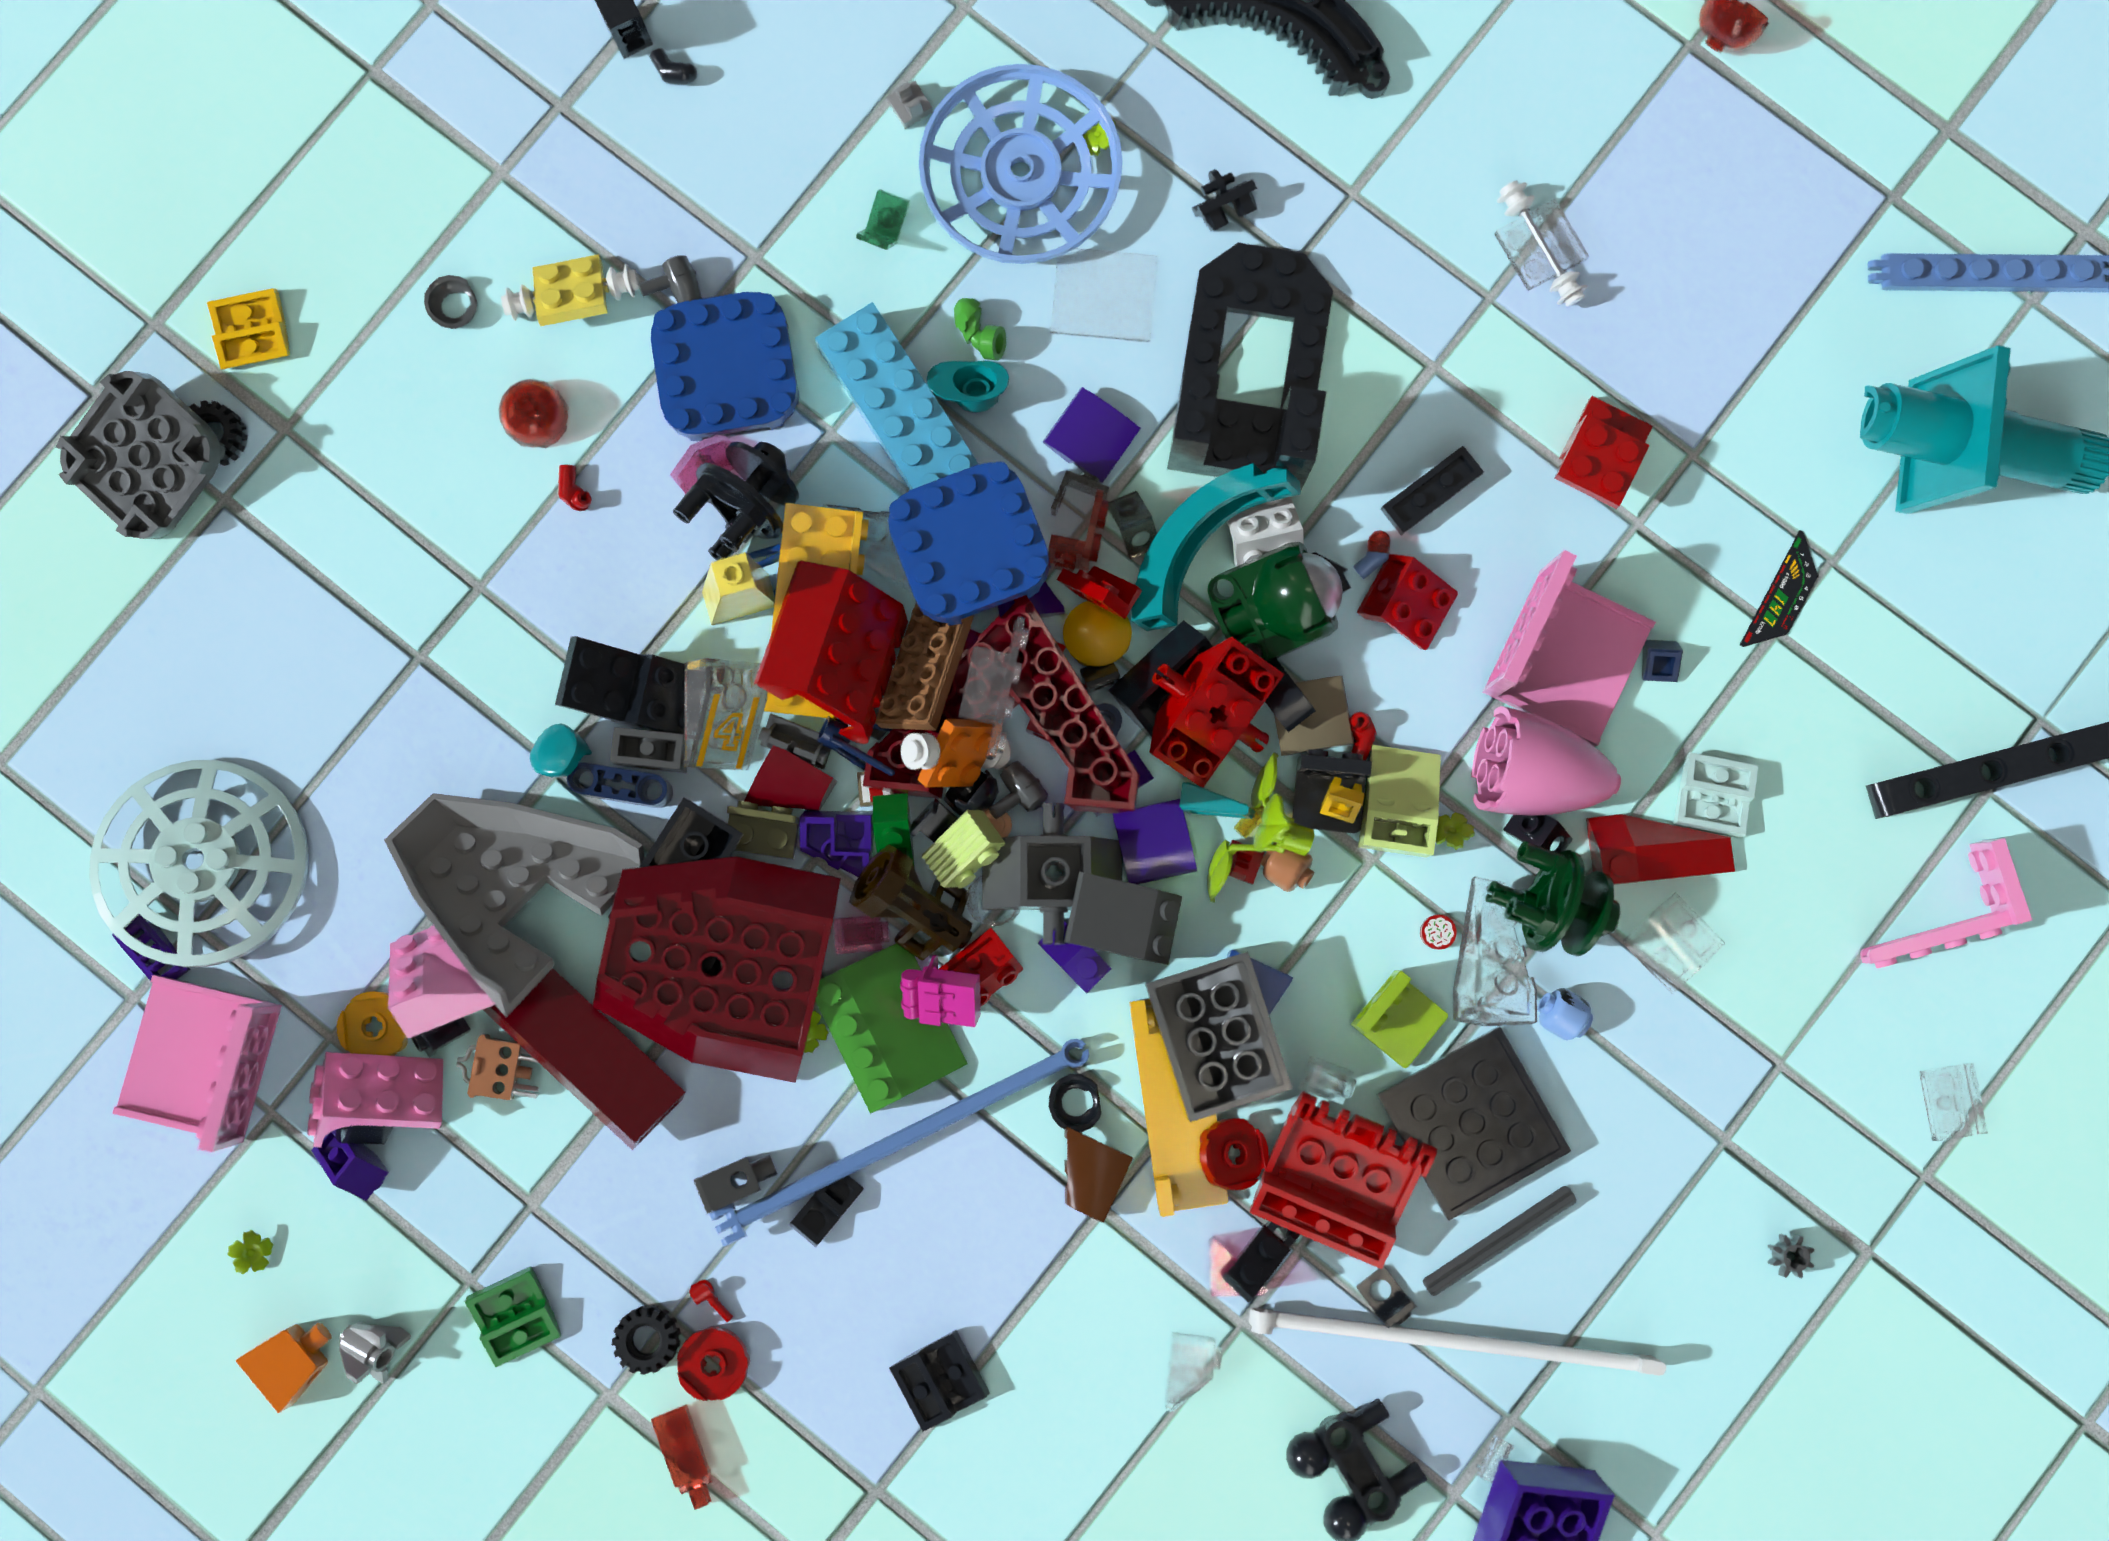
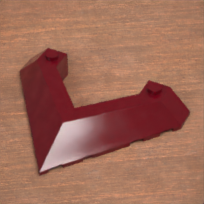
M1027 595L1014 599L1015 603L1001 617L998 616L977 637L979 640L970 649H966L962 653L937 730L892 729L880 743L876 742L867 752L868 755L894 769L895 775L890 776L866 763L863 780L864 787L897 794L908 793V796L942 799L943 787H925L917 780L922 769H910L904 764L901 757V746L904 739L912 733H928L937 738L945 719L993 720L997 723L1019 704L1069 768L1065 805L1075 811L1107 814L1136 811L1139 773Z

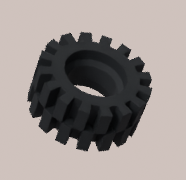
M206 400L200 401L201 407L196 404L190 405L189 407L207 424L218 422L222 425L224 432L220 442L225 447V455L220 460V464L223 466L229 465L228 458L236 461L239 458L235 454L237 449L242 452L245 449V446L241 444V440L247 441L248 435L243 432L247 428L240 421L242 420L241 417L217 401H211V404Z
M646 1305L640 1306L625 1315L615 1327L613 1332L615 1337L612 1339V1346L615 1345L616 1350L613 1351L615 1358L619 1356L621 1359L619 1364L622 1367L628 1366L630 1368L629 1372L636 1373L639 1371L641 1372L640 1375L658 1372L677 1354L676 1351L680 1347L681 1340H678V1336L681 1334L680 1328H676L675 1323H677L675 1317L671 1319L668 1316L669 1311L666 1309L659 1310V1306L655 1305L651 1307H646ZM650 1326L658 1332L660 1343L656 1351L643 1353L635 1347L633 1337L639 1327Z

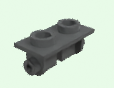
M772 713L769 715L766 728L763 727L758 737V740L761 741V746L771 749L774 745L785 749L807 763L823 770L826 767L831 752L830 748L823 746L822 743L817 741L818 731Z

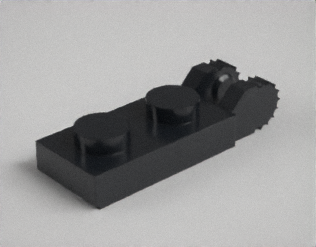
M1268 1221L1257 1230L1222 1275V1278L1247 1303L1250 1302L1290 1252L1289 1247L1299 1238L1300 1234L1288 1230L1285 1237L1280 1240L1273 1233L1279 1225Z

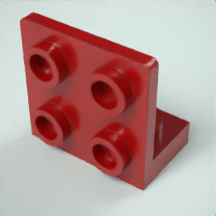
M1389 554L1388 560L1382 565L1357 613L1364 619L1388 624L1419 649L1427 650L1454 603L1458 592L1415 557Z

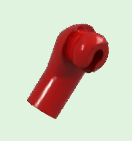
M559 465V498L573 510L584 511L590 506L592 497L588 491H584L576 485V466Z
M1360 711L1350 717L1351 729L1355 740L1351 753L1362 754L1363 760L1366 761L1377 733L1370 716Z

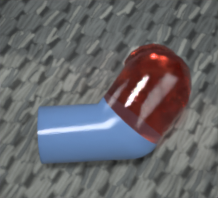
M1377 530L1369 536L1366 556L1353 566L1363 579L1368 577L1389 558L1391 540L1385 531Z

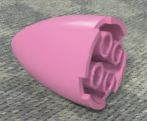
M1500 706L1494 710V717L1496 718L1490 728L1483 727L1480 733L1471 777L1476 778L1478 794H1474L1473 801L1480 810L1509 815H1554L1592 807L1610 799L1613 794L1619 791L1621 776L1609 759L1587 740L1553 721L1532 713Z

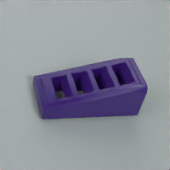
M140 914L125 928L132 937L143 929L145 932L137 940L146 944L152 939L155 943L151 946L152 948L177 954V950L160 927L149 922ZM114 933L112 934L119 946L150 981L152 975H160L158 970L166 964L158 961L152 964L149 960L150 958L126 946ZM173 966L160 976L177 980L191 969Z

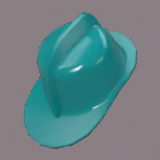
M948 361L934 365L928 371L926 382L929 389L935 395L945 400L954 401L965 411L980 413L989 410L999 401V395L1004 393L1009 385V375L1003 366L992 361Z

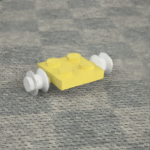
M599 254L532 267L534 292H531L524 284H521L520 292L513 293L509 287H506V295H501V303L505 315H511L514 321H517L519 313L524 312L529 318H532L536 306V317L541 327L607 314L606 293L610 291V294L618 301L621 299V294L629 292L635 298V290H640L638 286L639 278L636 269L630 270L628 264H625L623 272L618 273L613 267H610L604 278L603 264Z

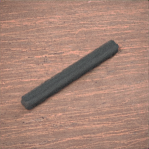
M1562 1186L1423 1279L1425 1288L1429 1294L1437 1296L1574 1205L1577 1201L1574 1193L1569 1187Z

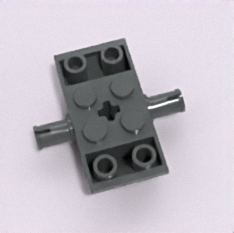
M1043 803V834L1039 836L1003 837L1005 845L997 851L999 853L997 859L986 866H982V910H1040V913H1043L1042 944H1053L1054 930L1055 945L1065 944L1064 913H1067L1072 908L1079 872L1122 881V853L1119 840L1093 836L1065 835V804L1056 803L1054 805L1053 817V803ZM1051 865L1055 866L1057 872H1062V876L1056 882L1051 881V878L1045 874Z

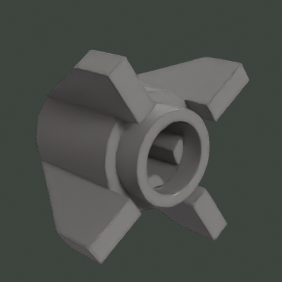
M364 1321L349 1325L342 1332L339 1339V1352L346 1377L355 1384H358L370 1374L373 1378L384 1384L388 1380L387 1365L394 1356L395 1348L398 1350L409 1341L411 1334L401 1327L371 1325Z

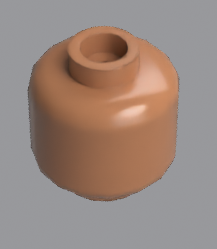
M1285 850L1284 853L1267 851L1260 864L1264 867L1263 876L1285 892H1292L1298 886L1304 889L1315 873L1310 869L1313 858L1309 853L1303 856Z

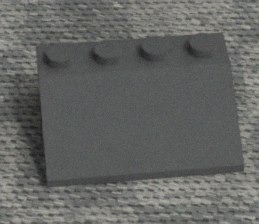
M1248 951L1145 983L1184 1109L1190 1122L1293 1089Z

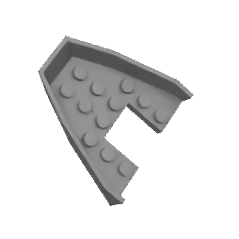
M436 793L430 795L384 839L413 899L472 978L505 1017L554 967V961L552 957L508 931L504 926L546 883L602 916L613 905L622 869L639 867L645 858L643 844L613 827L511 802Z

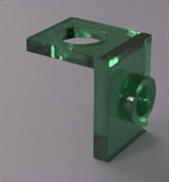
M882 189L877 190L865 229L857 232L856 238L885 250L897 245L910 200Z

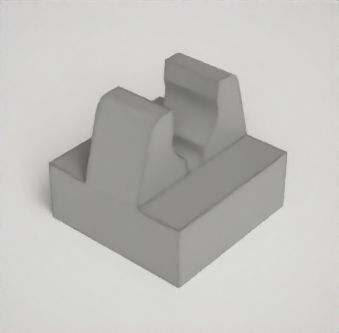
M916 80L903 84L894 93L887 96L889 106L904 129L909 128L933 113L932 105Z

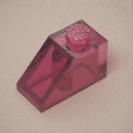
M869 916L833 919L836 955L879 951L884 949V943L890 942L889 922H882V917L872 919Z

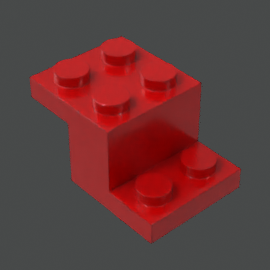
M1591 396L1559 458L1563 461L1554 479L1617 509L1620 507L1650 446L1645 442L1653 425Z

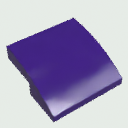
M1081 387L1042 443L1067 463L1076 465L1097 483H1103L1141 428L1103 399Z
M1180 799L1136 808V811L1113 813V821L1128 883L1139 885L1197 871L1185 815L1180 808Z

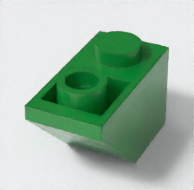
M908 793L873 796V830L877 853L890 844L913 859V866L915 868L913 837L910 834L912 823Z

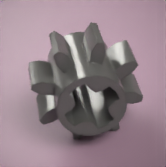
M1779 1234V1242L1775 1245L1768 1244L1767 1246L1772 1250V1258L1767 1263L1772 1266H1780L1778 1275L1787 1278L1790 1271H1792L1795 1277L1801 1279L1803 1278V1270L1807 1267L1814 1268L1815 1266L1810 1262V1254L1815 1250L1809 1246H1802L1803 1237L1795 1234L1790 1242L1787 1235ZM1788 1251L1795 1254L1793 1261L1786 1257Z

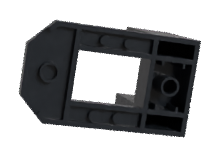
M1238 242L1199 269L1167 465L1168 470L1219 477L1234 469L1250 464H1255L1264 474L1273 468H1283L1289 470L1300 481L1302 490L1316 462L1327 393V391L1318 390L1333 296L1332 288L1305 253ZM1227 312L1293 322L1280 408L1216 398L1220 374H1217Z

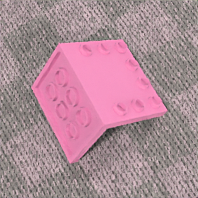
M1563 550L1540 570L1482 693L1520 711L1532 713L1553 721L1576 733L1595 747L1601 741L1600 738L1647 637L1656 622L1572 582L1577 572V568L1573 567L1577 555Z
M152 975V986L120 1097L112 1114L197 1133L196 1137L200 1139L198 1149L211 1153L243 1143L282 1005L160 975Z

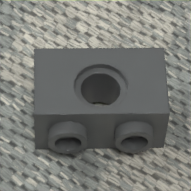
M614 727L610 762L622 767L687 773L691 739L684 734Z

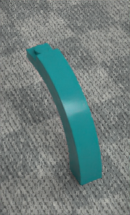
M1250 464L1215 478L1189 496L1166 520L1146 552L1135 584L1142 589V592L1132 607L1131 621L1145 631L1177 626L1178 603L1184 578L1195 555L1207 539L1221 525L1244 510L1266 502L1300 495V481L1287 469L1273 468L1264 474L1255 464Z

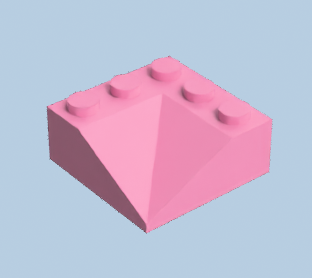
M433 925L413 935H404L395 942L390 943L388 1008L407 1038L495 1005L472 978Z

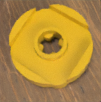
M378 991L361 993L352 998L345 1010L341 1011L337 1020V1036L341 1046L346 1051L348 1050L352 1054L395 1056L406 1048L408 1038L388 1008V993ZM374 1016L377 1017L378 1022H382V1029L379 1030L376 1037H374L372 1031L366 1030V1024L372 1023V1017Z

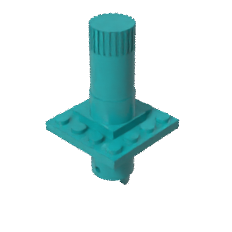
M1997 345L1910 379L1908 387L1893 383H1885L1879 387L1865 386L1864 397L1869 399L1862 414L1859 438L1862 439L1864 445L1869 449L1901 456L1895 512L1910 514L1997 488L2000 476L2080 494L2093 493L2095 489L2101 487V484H2104L2106 477L2109 476V437L2100 432L2025 416L2015 411L2007 410L2006 392L2008 375L2011 369V348Z

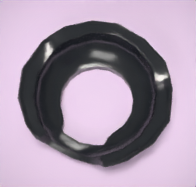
M1068 1074L1060 1078L1052 1086L1048 1109L1059 1127L1066 1129L1068 1126L1079 1132H1084L1092 1128L1100 1119L1102 1111L1097 1089L1098 1085L1092 1079L1081 1074ZM1081 1089L1089 1091L1093 1098V1107L1080 1116L1067 1114L1063 1109L1062 1099L1068 1090Z

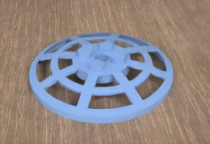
M1011 64L997 66L981 71L962 81L934 109L925 127L920 144L919 172L921 187L927 205L936 221L951 238L964 248L984 258L1003 263L1028 264L1043 262L1062 256L1077 248L1091 237L1106 220L1116 201L1121 183L1122 152L1120 139L1115 124L1105 106L1091 90L1076 79L1058 70L1040 65ZM1029 80L1026 101H1009L986 109L975 93L983 87L1002 81ZM1043 83L1054 85L1070 93L1090 111L1074 124L1060 111L1040 103ZM964 100L974 118L960 133L954 149L950 150L933 145L936 134L945 118L956 105ZM1024 113L1022 128H1013L1001 132L993 121L996 117L1006 114ZM1038 115L1055 122L1065 132L1051 141L1042 133L1035 131ZM1098 122L1108 137L1112 162L1111 174H1091L1090 152L1083 135ZM982 128L990 140L982 157L965 154L964 150L969 140L978 129ZM1073 143L1080 157L1081 173L1061 171L1059 154ZM930 159L950 164L952 187L959 203L944 211L940 209L932 189ZM1023 162L1031 170L1026 176L1019 177L1012 173V167L1016 163ZM961 167L981 172L984 188L970 197H967L962 185ZM1058 186L1078 187L1072 202L1060 213L1050 200ZM1088 189H1109L1106 200L1098 215L1082 233L1078 234L1068 220L1081 207ZM990 200H994L1000 206L1007 208L1004 225L989 220L977 208ZM1039 207L1049 220L1047 223L1035 227L1017 228L1021 211ZM968 214L981 227L995 234L1002 235L999 251L987 250L971 242L959 233L951 222ZM1056 229L1067 242L1059 248L1040 254L1012 255L1015 238L1037 237Z

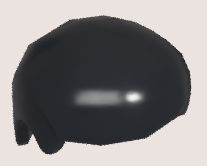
M985 770V773L981 771L980 776L972 787H950L947 790L944 801L958 815L962 816L967 810H982L985 813L994 804L999 793L996 778L988 770Z

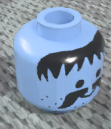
M1566 988L1556 989L1551 994L1546 993L1539 1001L1537 1007L1540 1012V1025L1563 1040H1572L1576 1037L1581 1038L1587 1033L1593 1021L1590 1004Z

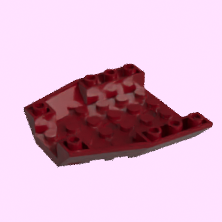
M739 856L622 869L596 979L593 1007L692 1063L796 1083L834 919L841 878ZM638 941L647 943L651 949V955L645 960L635 959L630 952V947L633 943ZM708 956H715L721 960L723 968L717 974H707L702 969V961ZM782 970L789 972L793 976L792 985L786 989L777 988L772 981L776 972Z

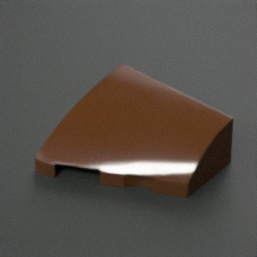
M1067 1126L1064 1131V1137L1067 1139V1160H1064V1172L1067 1175L1065 1204L1104 1223L1133 1157Z

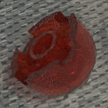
M1705 0L1700 9L1698 19L1700 30L1708 37L1704 43L1718 53H1722L1724 49L1731 51L1745 50L1757 41L1769 24L1767 22L1768 18L1747 1L1743 4L1738 0Z
M535 378L519 380L510 385L501 396L498 406L500 424L507 436L522 447L547 448L558 442L568 427L566 423L569 406L560 391L546 381Z

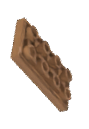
M915 603L883 700L880 703V709L875 721L879 727L887 729L937 730L974 615L961 619L962 624L948 626L947 623L934 621L927 615L924 616L917 603Z

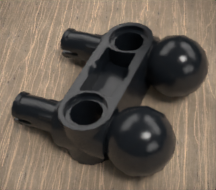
M1378 1398L1352 1415L1350 1412L1346 1413L1343 1411L1338 1415L1326 1417L1319 1427L1314 1429V1432H1303L1295 1435L1286 1449L1288 1467L1296 1476L1303 1479L1317 1478L1328 1469L1331 1461L1348 1490L1350 1496H1340L1332 1499L1325 1507L1323 1513L1325 1530L1335 1541H1358L1366 1532L1368 1524L1371 1526L1376 1522L1389 1520L1396 1510L1401 1507V1497L1427 1481L1425 1474L1415 1461L1390 1478L1383 1474L1363 1438L1365 1432L1390 1417L1385 1406ZM1340 1427L1345 1428V1440L1341 1444L1333 1445L1331 1442L1333 1431ZM1375 1492H1382V1503L1376 1508H1370V1496Z

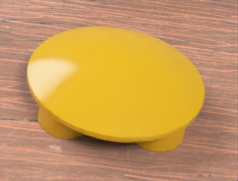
M1089 601L1076 606L1067 616L1063 627V639L1067 650L1078 663L1084 666L1100 667L1116 662L1128 651L1132 637V629L1128 617L1123 619Z

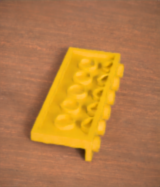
M785 503L771 634L797 562L802 560L849 569L856 575H863L865 555L859 554L860 540H867L869 520L863 519L862 511ZM765 690L763 711L827 718L828 716L837 718L800 695L781 700Z

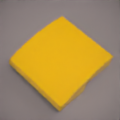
M277 288L207 302L216 334L212 335L221 370L290 356L284 313Z

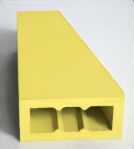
M746 552L710 563L702 594L712 626L773 608L775 602L769 573Z

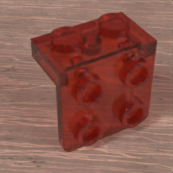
M1097 489L1086 541L1051 534L1048 554L1050 563L1054 564L1055 569L1062 571L1065 568L1074 572V568L1089 571L1090 561L1097 562L1102 534H1098L1097 529L1105 528L1109 501L1103 500L1104 490Z

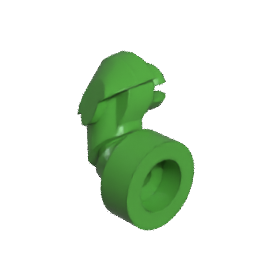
M961 298L954 307L956 328L962 332L966 343H972V347L980 351L984 359L999 361L1003 357L1006 348L1005 329L1002 326L986 325L981 331L980 318L982 308L979 307L980 302L974 298Z

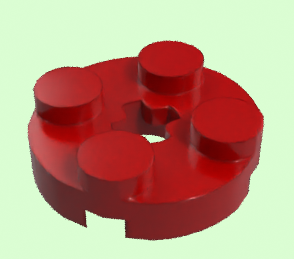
M1226 1118L1215 1122L1209 1129L1201 1133L1200 1163L1210 1184L1226 1190L1248 1189L1257 1183L1259 1179L1256 1178L1260 1175L1261 1170L1266 1169L1269 1158L1267 1141L1263 1133L1259 1129H1255L1248 1123L1249 1121L1242 1118ZM1231 1146L1240 1151V1156L1235 1157V1164L1228 1157V1151Z
M710 1326L706 1329L698 1330L682 1344L677 1356V1375L681 1386L690 1396L702 1401L723 1400L733 1395L745 1381L748 1366L750 1365V1357L745 1344L735 1333L719 1326ZM709 1355L712 1358L718 1356L721 1359L719 1363L722 1368L721 1371L712 1370L710 1373L705 1370L707 1365L704 1359L705 1356Z

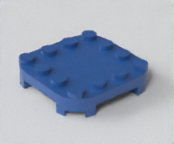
M741 292L680 302L666 307L654 315V323L651 327V347L660 406L665 420L678 434L689 438L691 441H704V437L765 427H770L773 430L783 426L782 423L793 414L796 406L799 405V390L790 343L789 326L781 306L771 294Z
M990 462L972 466L914 488L890 504V515L888 518L890 535L911 591L924 616L927 615L934 621L947 623L948 626L962 624L961 619L1025 595L1030 598L1040 592L1039 588L1048 577L1051 565L1047 545L1022 482L1016 473L1009 469L1004 462Z

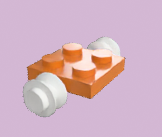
M945 719L937 738L928 733L909 734L902 743L901 757L908 768L922 769L917 780L925 787H972L980 776L981 768L1000 769L1006 766L1011 757V746L1005 736L998 734L1001 727L993 720Z

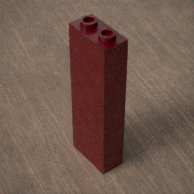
M553 968L507 1017L496 1005L482 1009L632 1151L684 1098L686 1092Z

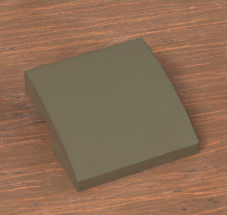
M1341 675L1295 683L1316 711L1290 732L1284 728L1274 715L1281 756L1304 753L1309 749L1325 750L1355 744L1343 676Z

